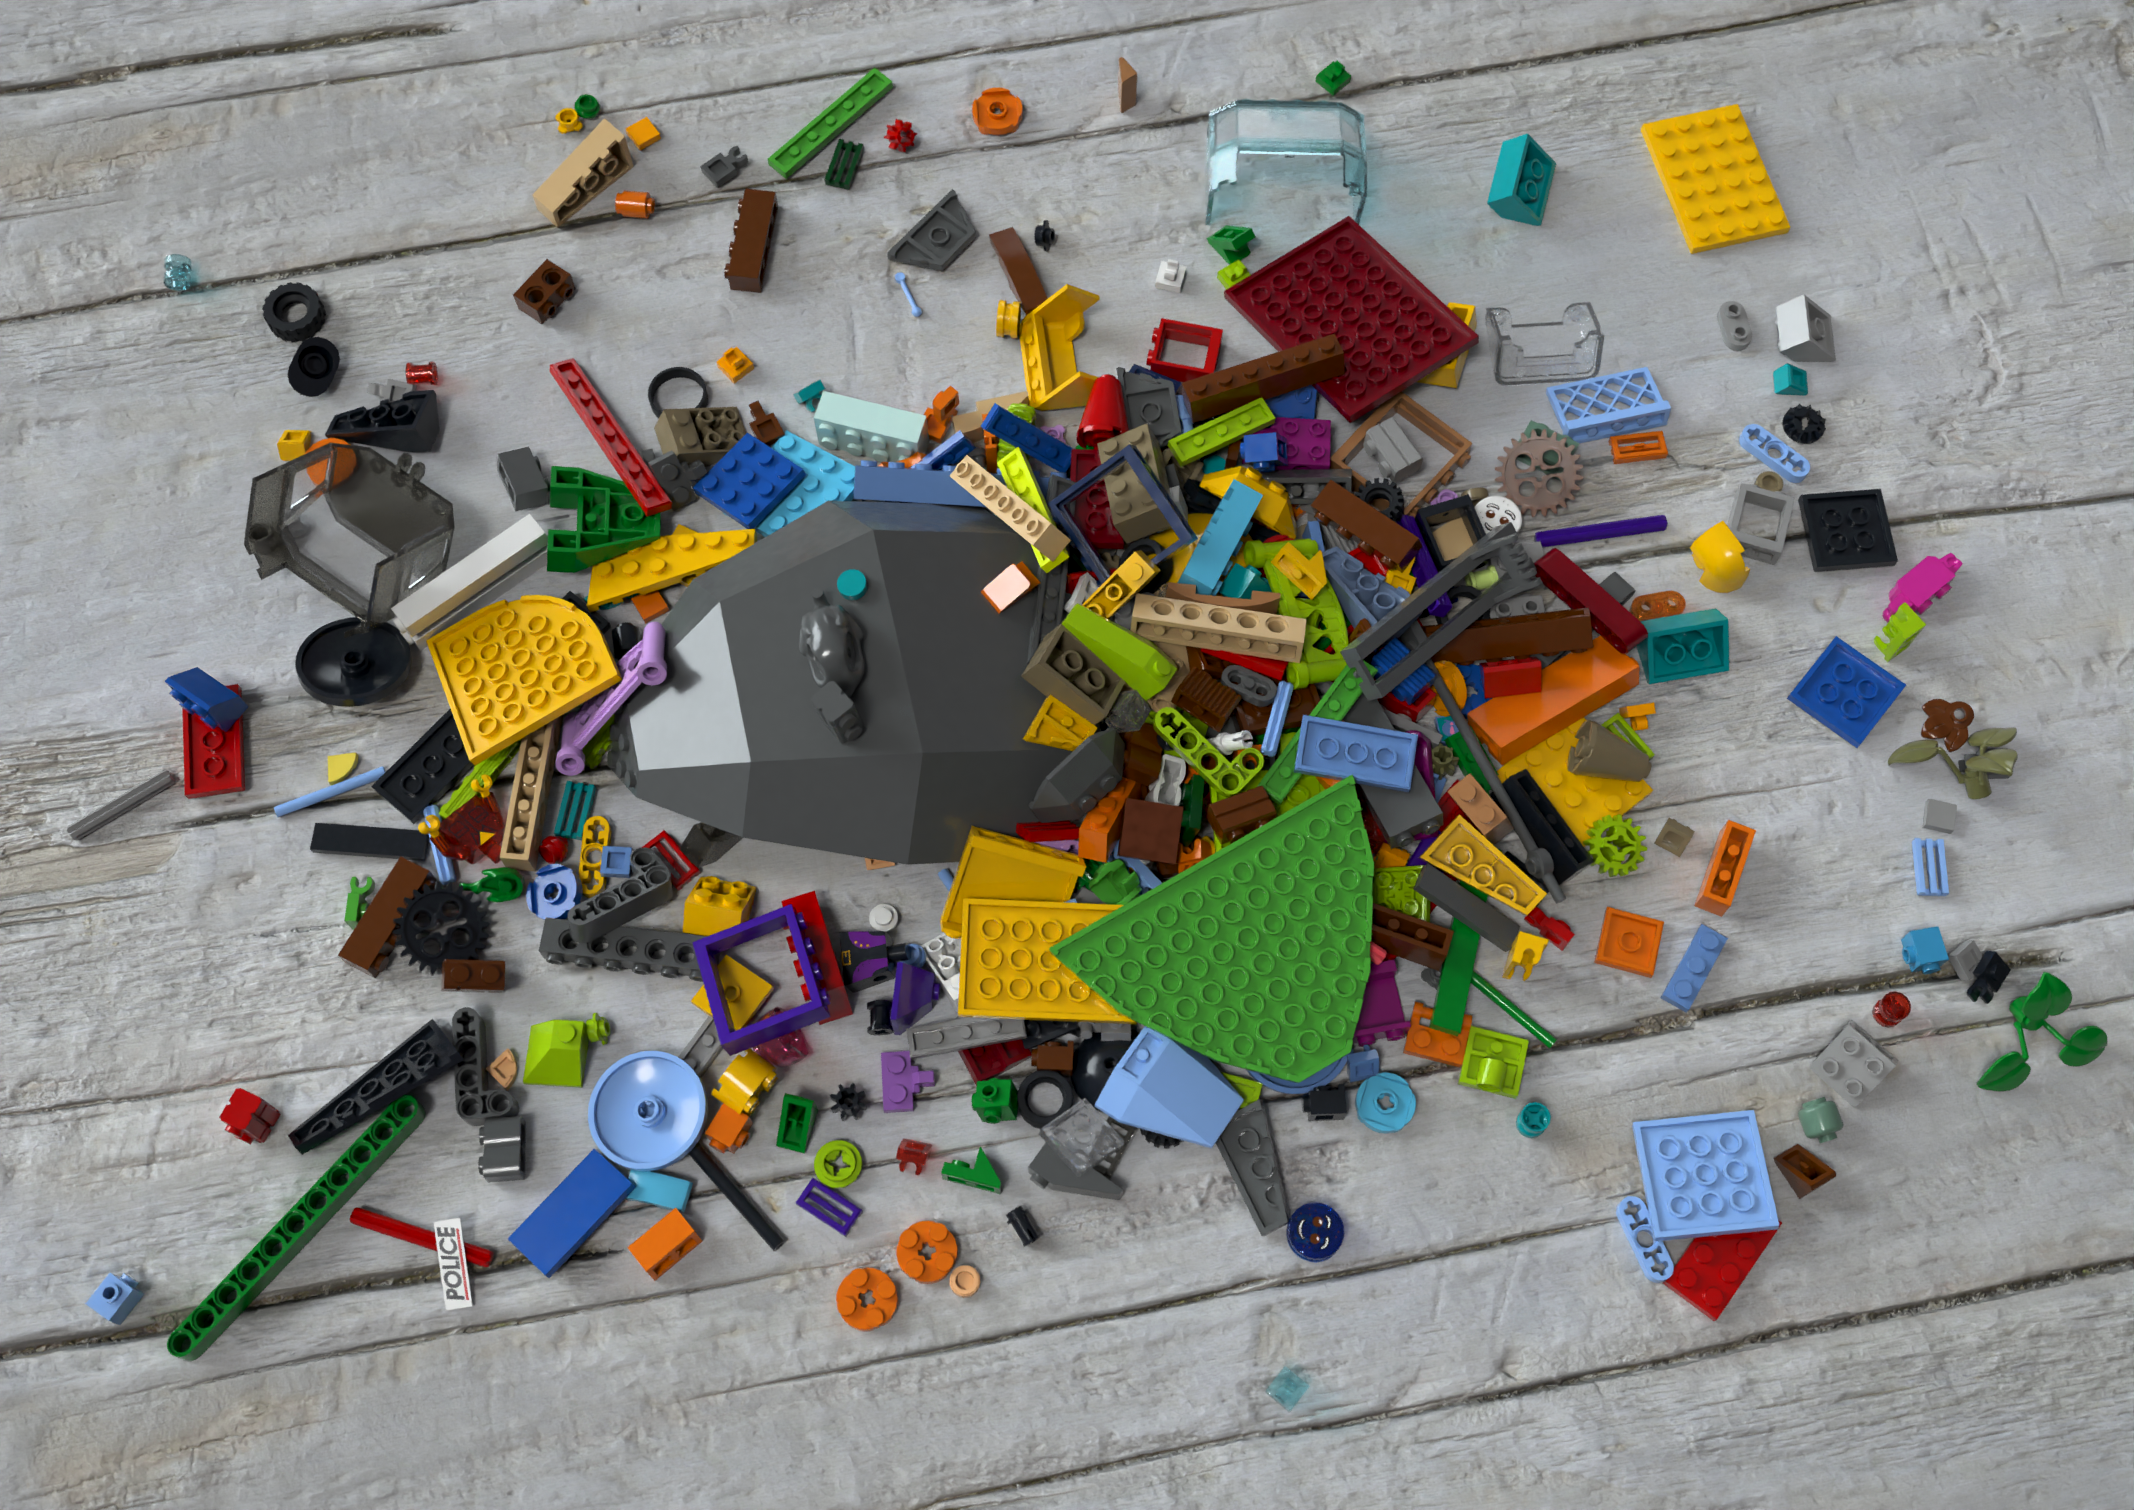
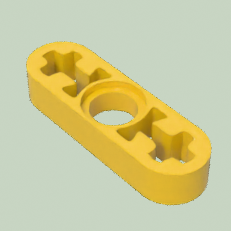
M601 816L589 818L583 828L578 874L582 882V894L587 898H591L606 889L607 877H601L600 872H598L601 869V860L595 864L587 861V856L590 852L595 850L602 852L603 846H610L611 827L608 821ZM597 825H601L602 829L604 830L599 831L598 841L600 842V844L595 843V835L593 831H591L595 830L597 828ZM590 871H594V879L598 883V885L593 886L592 890H589L587 885H585V883L591 882Z

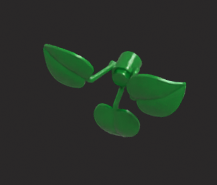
M2043 972L2039 983L2029 995L2015 999L2009 1007L2010 1012L2017 1020L2013 1025L2017 1029L2022 1055L2015 1051L2003 1055L1983 1074L1976 1085L1985 1090L2009 1091L2020 1086L2027 1079L2031 1068L2026 1063L2029 1055L2023 1028L2035 1031L2042 1026L2045 1027L2062 1044L2066 1045L2060 1051L2059 1058L2064 1064L2073 1067L2086 1065L2098 1058L2107 1046V1034L2100 1027L2086 1026L2076 1031L2071 1039L2067 1040L2047 1023L2045 1019L2049 1015H2059L2069 1007L2072 1001V993L2061 979L2048 972Z

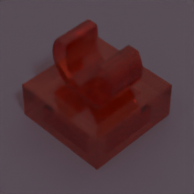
M903 1138L896 1155V1159L901 1160L899 1164L900 1171L904 1172L907 1163L912 1162L916 1165L915 1175H920L930 1157L932 1144Z

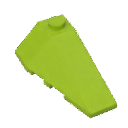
M1078 603L1062 622L1066 629L1146 701L1163 690L1177 670L1175 662L1156 644Z

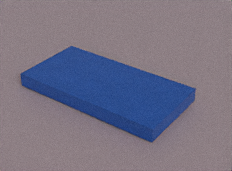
M593 1149L508 1237V1240L547 1278H550L636 1187L599 1152Z

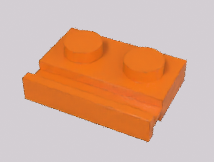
M982 414V421H984L988 414ZM983 429L987 472L997 473V452L1000 438Z

